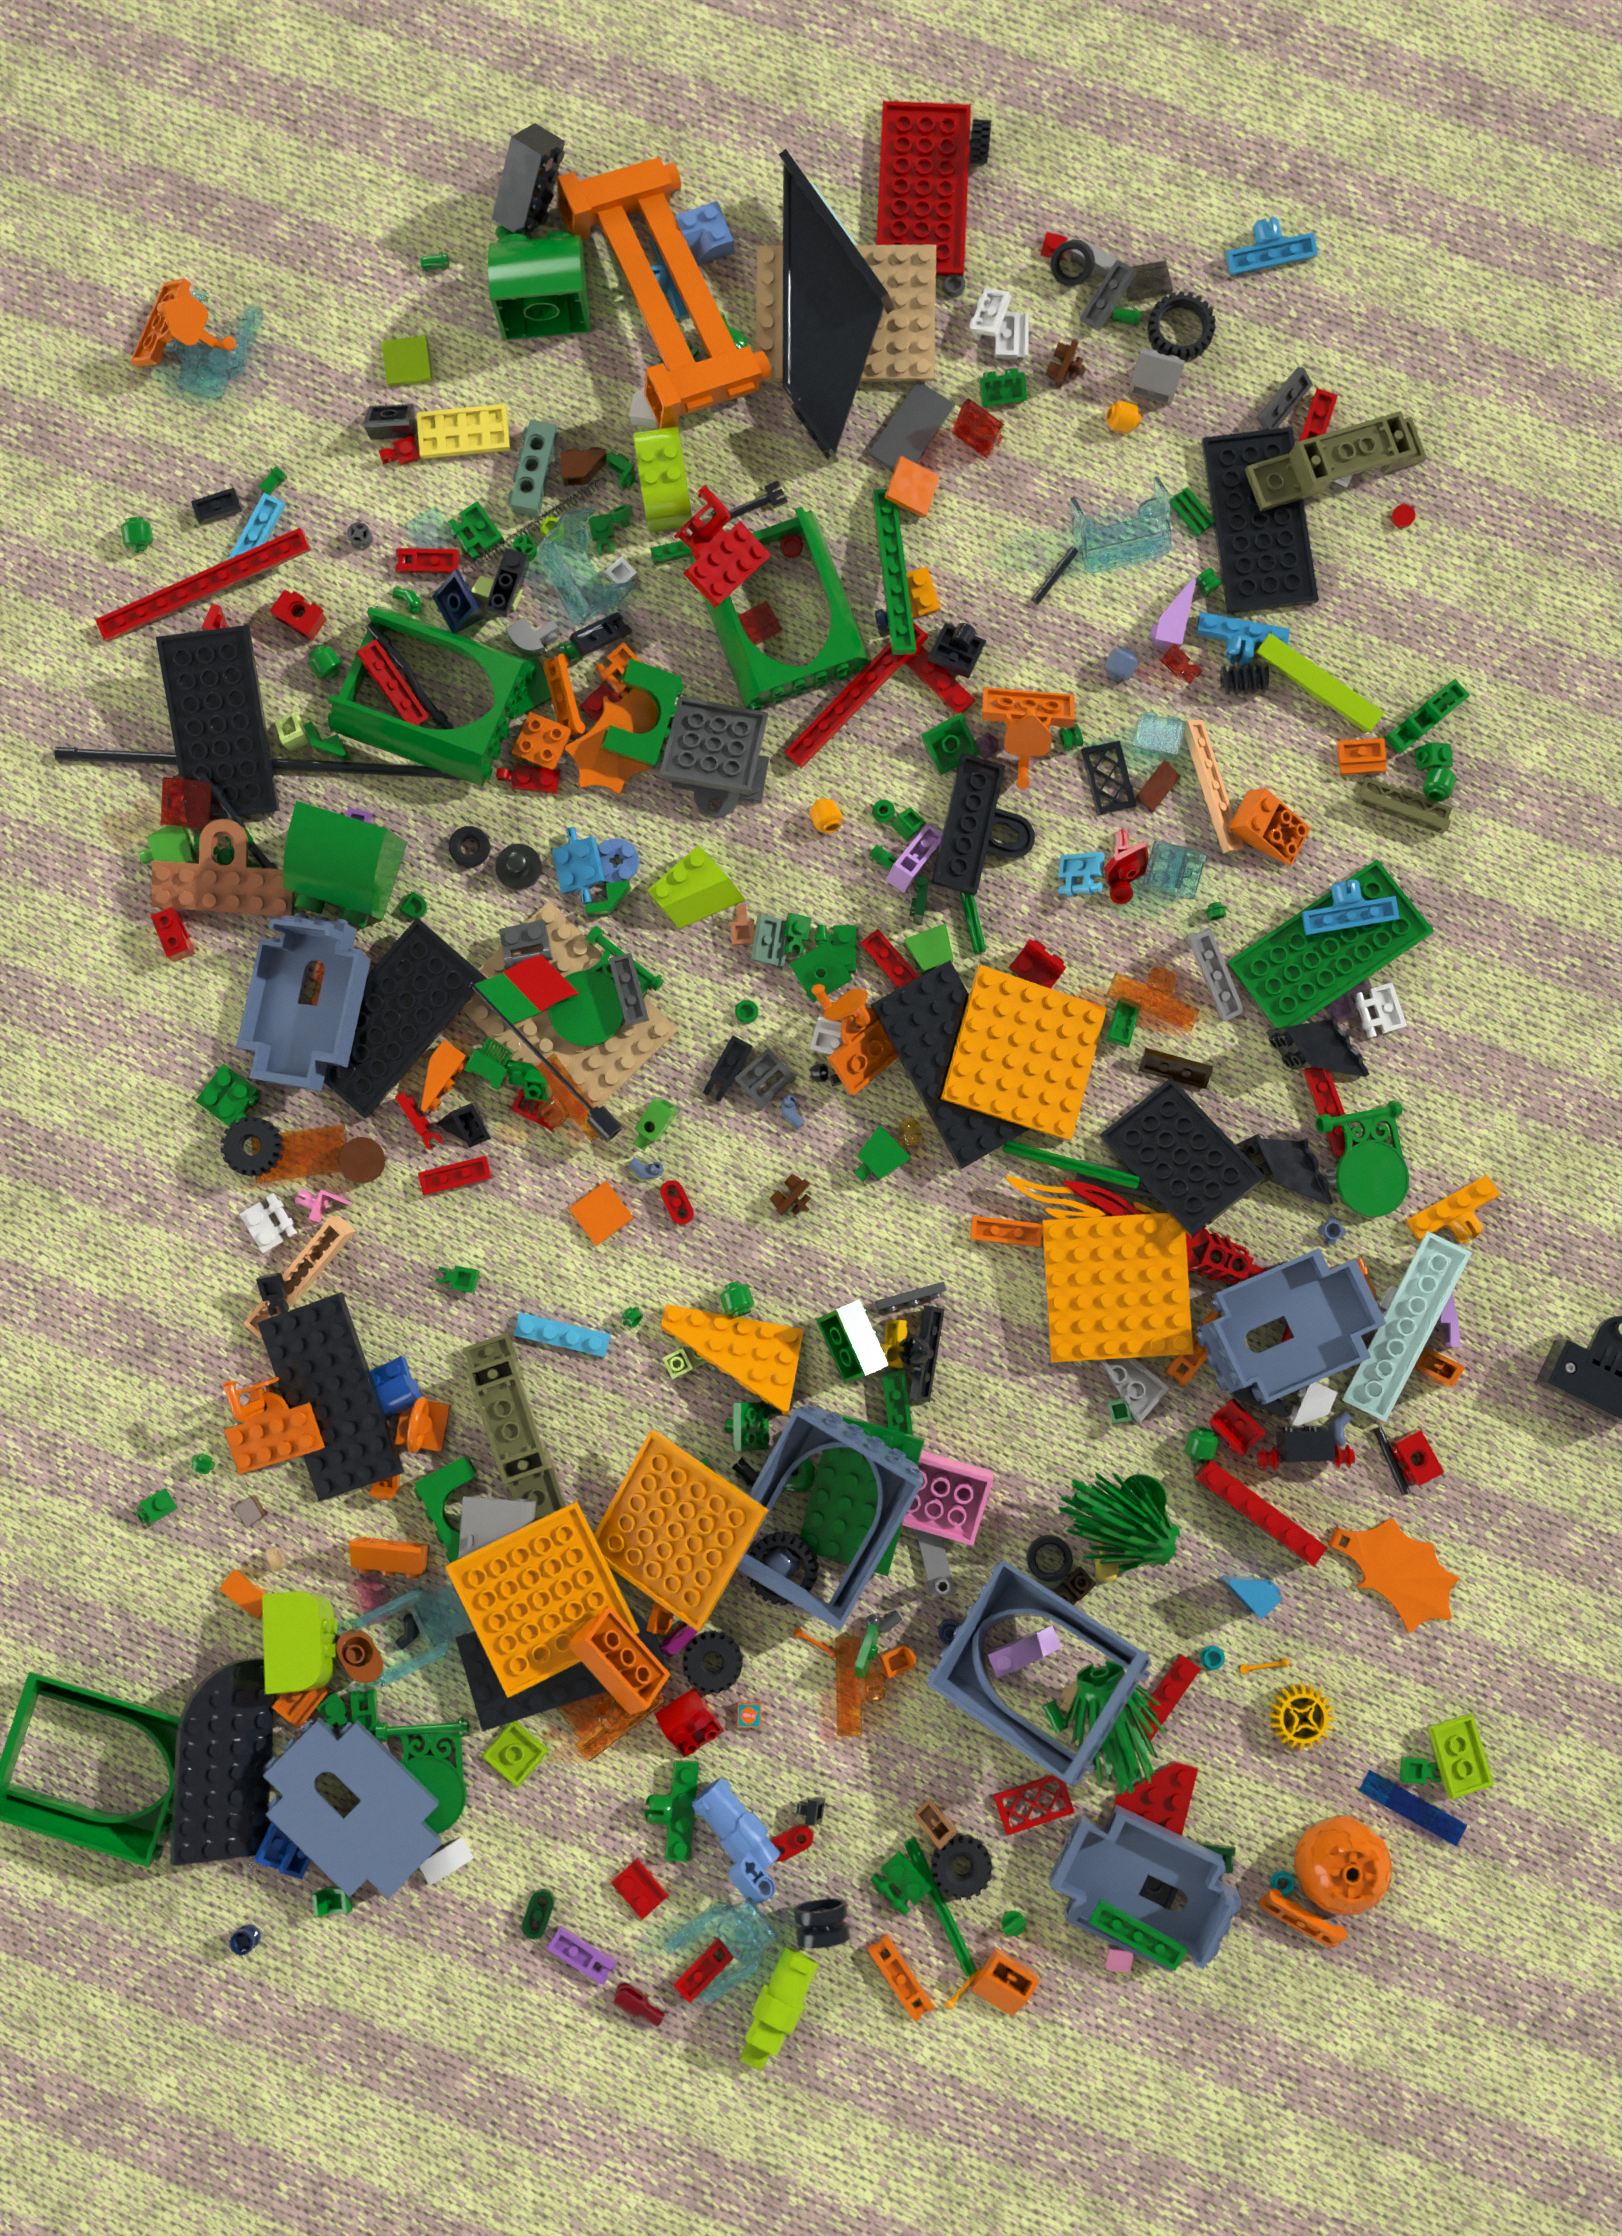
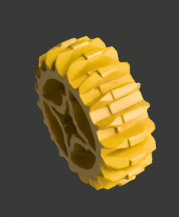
M1299 1683L1297 1691L1295 1685L1290 1684L1289 1693L1285 1688H1282L1281 1692L1284 1695L1282 1698L1277 1694L1274 1695V1698L1279 1701L1278 1704L1270 1703V1707L1276 1711L1268 1713L1270 1718L1276 1719L1269 1723L1270 1727L1276 1728L1273 1734L1276 1737L1281 1736L1280 1742L1283 1744L1288 1742V1746L1292 1749L1297 1744L1299 1750H1304L1305 1743L1309 1749H1313V1741L1320 1746L1322 1742L1319 1738L1322 1736L1328 1739L1329 1737L1325 1730H1333V1726L1328 1724V1721L1335 1720L1334 1716L1327 1714L1333 1711L1331 1705H1326L1329 1699L1326 1696L1322 1697L1323 1692L1319 1689L1314 1692V1686L1312 1685L1305 1689V1685ZM1298 1698H1309L1308 1702H1304L1301 1706H1293L1290 1703ZM1315 1705L1319 1709L1318 1724L1312 1718ZM1285 1709L1288 1710L1291 1715L1290 1722L1288 1723L1289 1727L1287 1729L1284 1725L1283 1720ZM1293 1710L1297 1711L1298 1713L1301 1712L1306 1717L1305 1719H1307L1310 1723L1308 1724L1305 1721H1301L1299 1717H1297V1714L1293 1712ZM1304 1727L1313 1730L1306 1735H1294L1296 1731L1299 1732Z

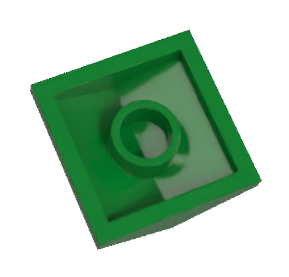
M961 712L921 734L926 751L940 775L957 767L962 753L972 756L980 754Z

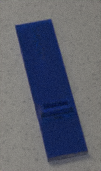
M1371 1770L1368 1771L1358 1790L1456 1847L1467 1827V1824Z

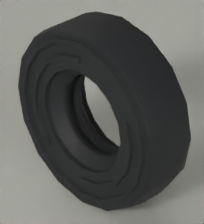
M464 826L452 834L449 840V852L457 864L464 867H476L487 859L490 853V842L487 835L481 829L474 826ZM466 839H474L478 843V849L472 855H466L461 851V844Z

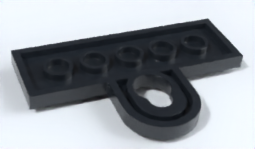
M965 753L960 755L931 884L975 896L978 892L986 854L1006 860H1018L1023 858L1032 849L1035 842V833L1030 822L1021 815L996 808L1005 765ZM1002 824L1009 826L1011 830L1018 833V841L1007 843L995 841L991 834L993 825Z

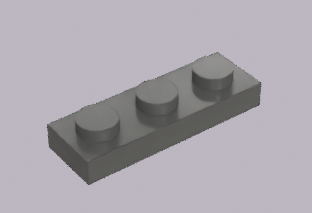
M1116 260L1079 318L1082 323L1100 332L1137 273L1135 268Z
M1297 367L1257 416L1264 430L1277 429L1313 385L1305 368Z
M632 953L609 958L626 1026L649 1021Z
M943 1281L877 1300L876 1305L878 1310L883 1309L884 1313L898 1310V1304L906 1303L908 1307L919 1304V1298L928 1296L929 1300L943 1297L942 1292L947 1290Z

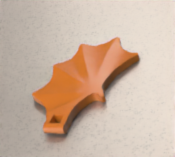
M634 688L626 697L616 703L610 702L607 696L603 697L604 711L598 722L584 736L565 746L564 750L572 756L578 766L579 788L591 785L604 786L619 795L625 782L632 775L650 769L647 765L600 750L606 727L609 725L636 734L647 733L654 727L657 720V708L653 699L648 694Z
M1388 1518L1377 1527L1367 1531H1345L1339 1527L1335 1528L1328 1545L1345 1553L1356 1562L1364 1577L1362 1582L1356 1584L1357 1588H1373L1384 1596L1394 1606L1404 1623L1406 1631L1413 1632L1417 1626L1429 1619H1452L1448 1605L1449 1595L1459 1577L1447 1572L1439 1564L1432 1543L1419 1542L1407 1537L1400 1530L1395 1519ZM1343 1535L1348 1537L1344 1547L1339 1545Z

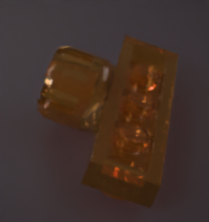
M1163 967L1152 968L1145 984L1115 973L1106 994L1187 1031H1192L1200 1009L1173 997L1172 992L1178 977L1172 971L1167 973V969Z
M554 1053L546 1060L594 1108ZM543 1062L537 1065L536 1068L547 1080L548 1085L553 1091L548 1101H544L538 1107L540 1114L545 1118L546 1122L551 1127L556 1128L567 1119L573 1118L591 1142L600 1137L587 1123L589 1118L587 1114L590 1111Z
M860 1637L835 1638L837 1736H862V1703L865 1701H881L885 1696V1687H872L883 1686V1683H886L882 1672H867L865 1679L856 1676L854 1665L861 1648Z
M658 1692L647 1710L630 1715L614 1697H602L601 1699L605 1704L602 1705L597 1701L592 1712L599 1726L575 1744L578 1752L591 1762L666 1702L664 1697Z

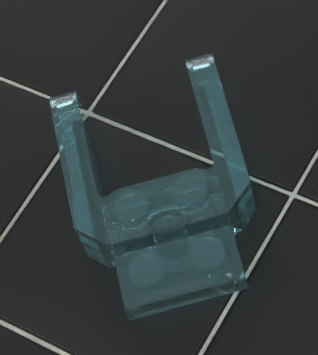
M197 289L194 290L192 296L207 306L208 298L210 297L209 293ZM252 305L246 307L235 337L236 347L230 353L198 342L195 345L187 346L176 340L174 348L183 363L176 384L177 387L181 390L221 401L228 380L235 379L244 373L263 318L262 309Z
M453 1583L434 1593L414 1588L350 1622L354 1633L410 1606L414 1620L425 1642L430 1646L425 1651L382 1672L377 1678L381 1688L445 1656L449 1650L452 1638L473 1627Z
M750 1897L736 1906L717 1901L678 1929L661 1945L669 1956L678 1947H684L710 1927H714L716 1934L739 1962L709 1983L698 1995L706 2006L754 1974L763 1961L764 1949L779 1938L778 1933Z

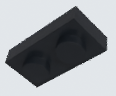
M234 487L191 501L199 525L243 511Z

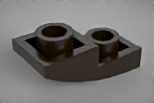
M1079 1566L1052 1592L1074 1605L1077 1601L1082 1600L1097 1583Z

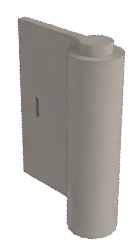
M463 1496L458 1559L534 1522L536 1500H504Z

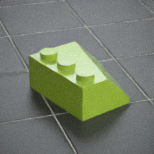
M699 845L647 890L649 897L679 929L714 913L723 911L737 903L746 901L730 878Z

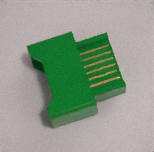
M489 1037L482 1048L474 1049L463 1070L466 1072H477L490 1080L491 1087L496 1090L500 1089L508 1077L507 1065L515 1051Z

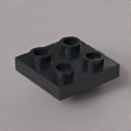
M944 623L927 661L969 679L987 640L975 636L976 631L974 627L968 623H959L957 627Z

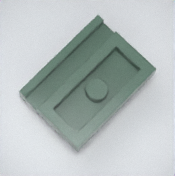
M763 914L757 915L751 961L784 967L786 957L784 948L788 942V937L784 936L786 921Z

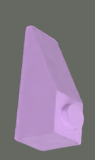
M1191 579L1160 616L1157 625H1152L1150 638H1154L1152 646L1175 651L1180 650L1196 580Z
M926 824L893 864L886 881L905 893L940 846L942 833Z
M1051 1625L988 1650L986 1653L998 1678L1027 1666L1060 1649L1061 1646Z

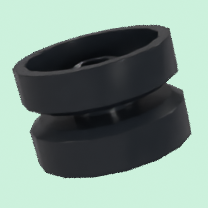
M836 1898L812 1900L794 1907L795 1923L801 1925L796 1930L798 1946L803 1948H826L840 1945L850 1939L849 1924L842 1921L847 1917L845 1900Z

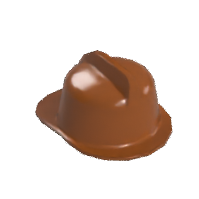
M352 1629L347 1630L339 1637L336 1651L339 1662L347 1674L357 1682L369 1683L375 1681L381 1675L384 1663L370 1636L362 1630Z

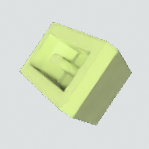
M296 712L275 721L280 740L290 753L311 743Z

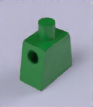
M880 1125L857 1155L863 1164L853 1173L862 1182L872 1174L878 1180H881L907 1163L911 1157Z

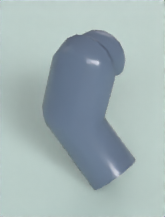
M634 1158L628 1165L630 1169L644 1180L658 1178L663 1173V1165L660 1162L643 1165L638 1159Z

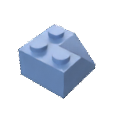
M718 201L676 215V221L698 266L734 253L733 239Z

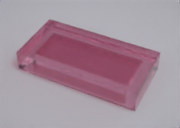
M379 1573L356 1579L355 1583L366 1625L370 1626L390 1620L391 1617Z

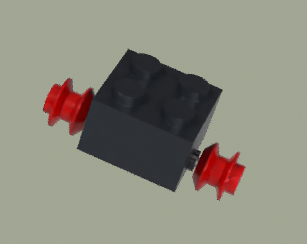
M1318 1425L1306 1426V1430L1303 1431L1302 1427L1284 1426L1282 1427L1283 1431H1276L1277 1450L1275 1447H1272L1271 1452H1266L1265 1448L1262 1447L1261 1452H1257V1465L1262 1467L1263 1471H1266L1267 1466H1272L1273 1470L1276 1471L1283 1461H1329L1337 1469L1340 1468L1341 1464H1345L1349 1469L1351 1464L1355 1463L1354 1450L1350 1449L1348 1444L1344 1449H1340L1338 1445L1334 1446V1431H1327L1326 1426Z

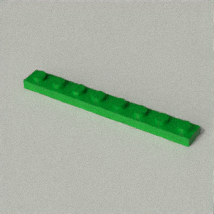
M873 489L872 500L892 655L915 654L916 643L898 506L884 498L887 489Z

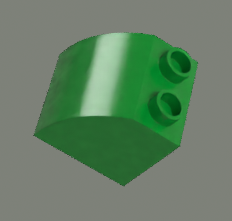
M554 230L549 232L546 238L528 240L524 235L510 234L503 237L502 242L489 244L488 279L490 301L503 341L592 332L586 261L581 235H573L567 230Z
M296 801L284 852V889L298 894L295 903L296 907L322 914L325 903L342 908L339 919L349 921L350 924L366 928L369 917L383 921L408 842L386 828Z

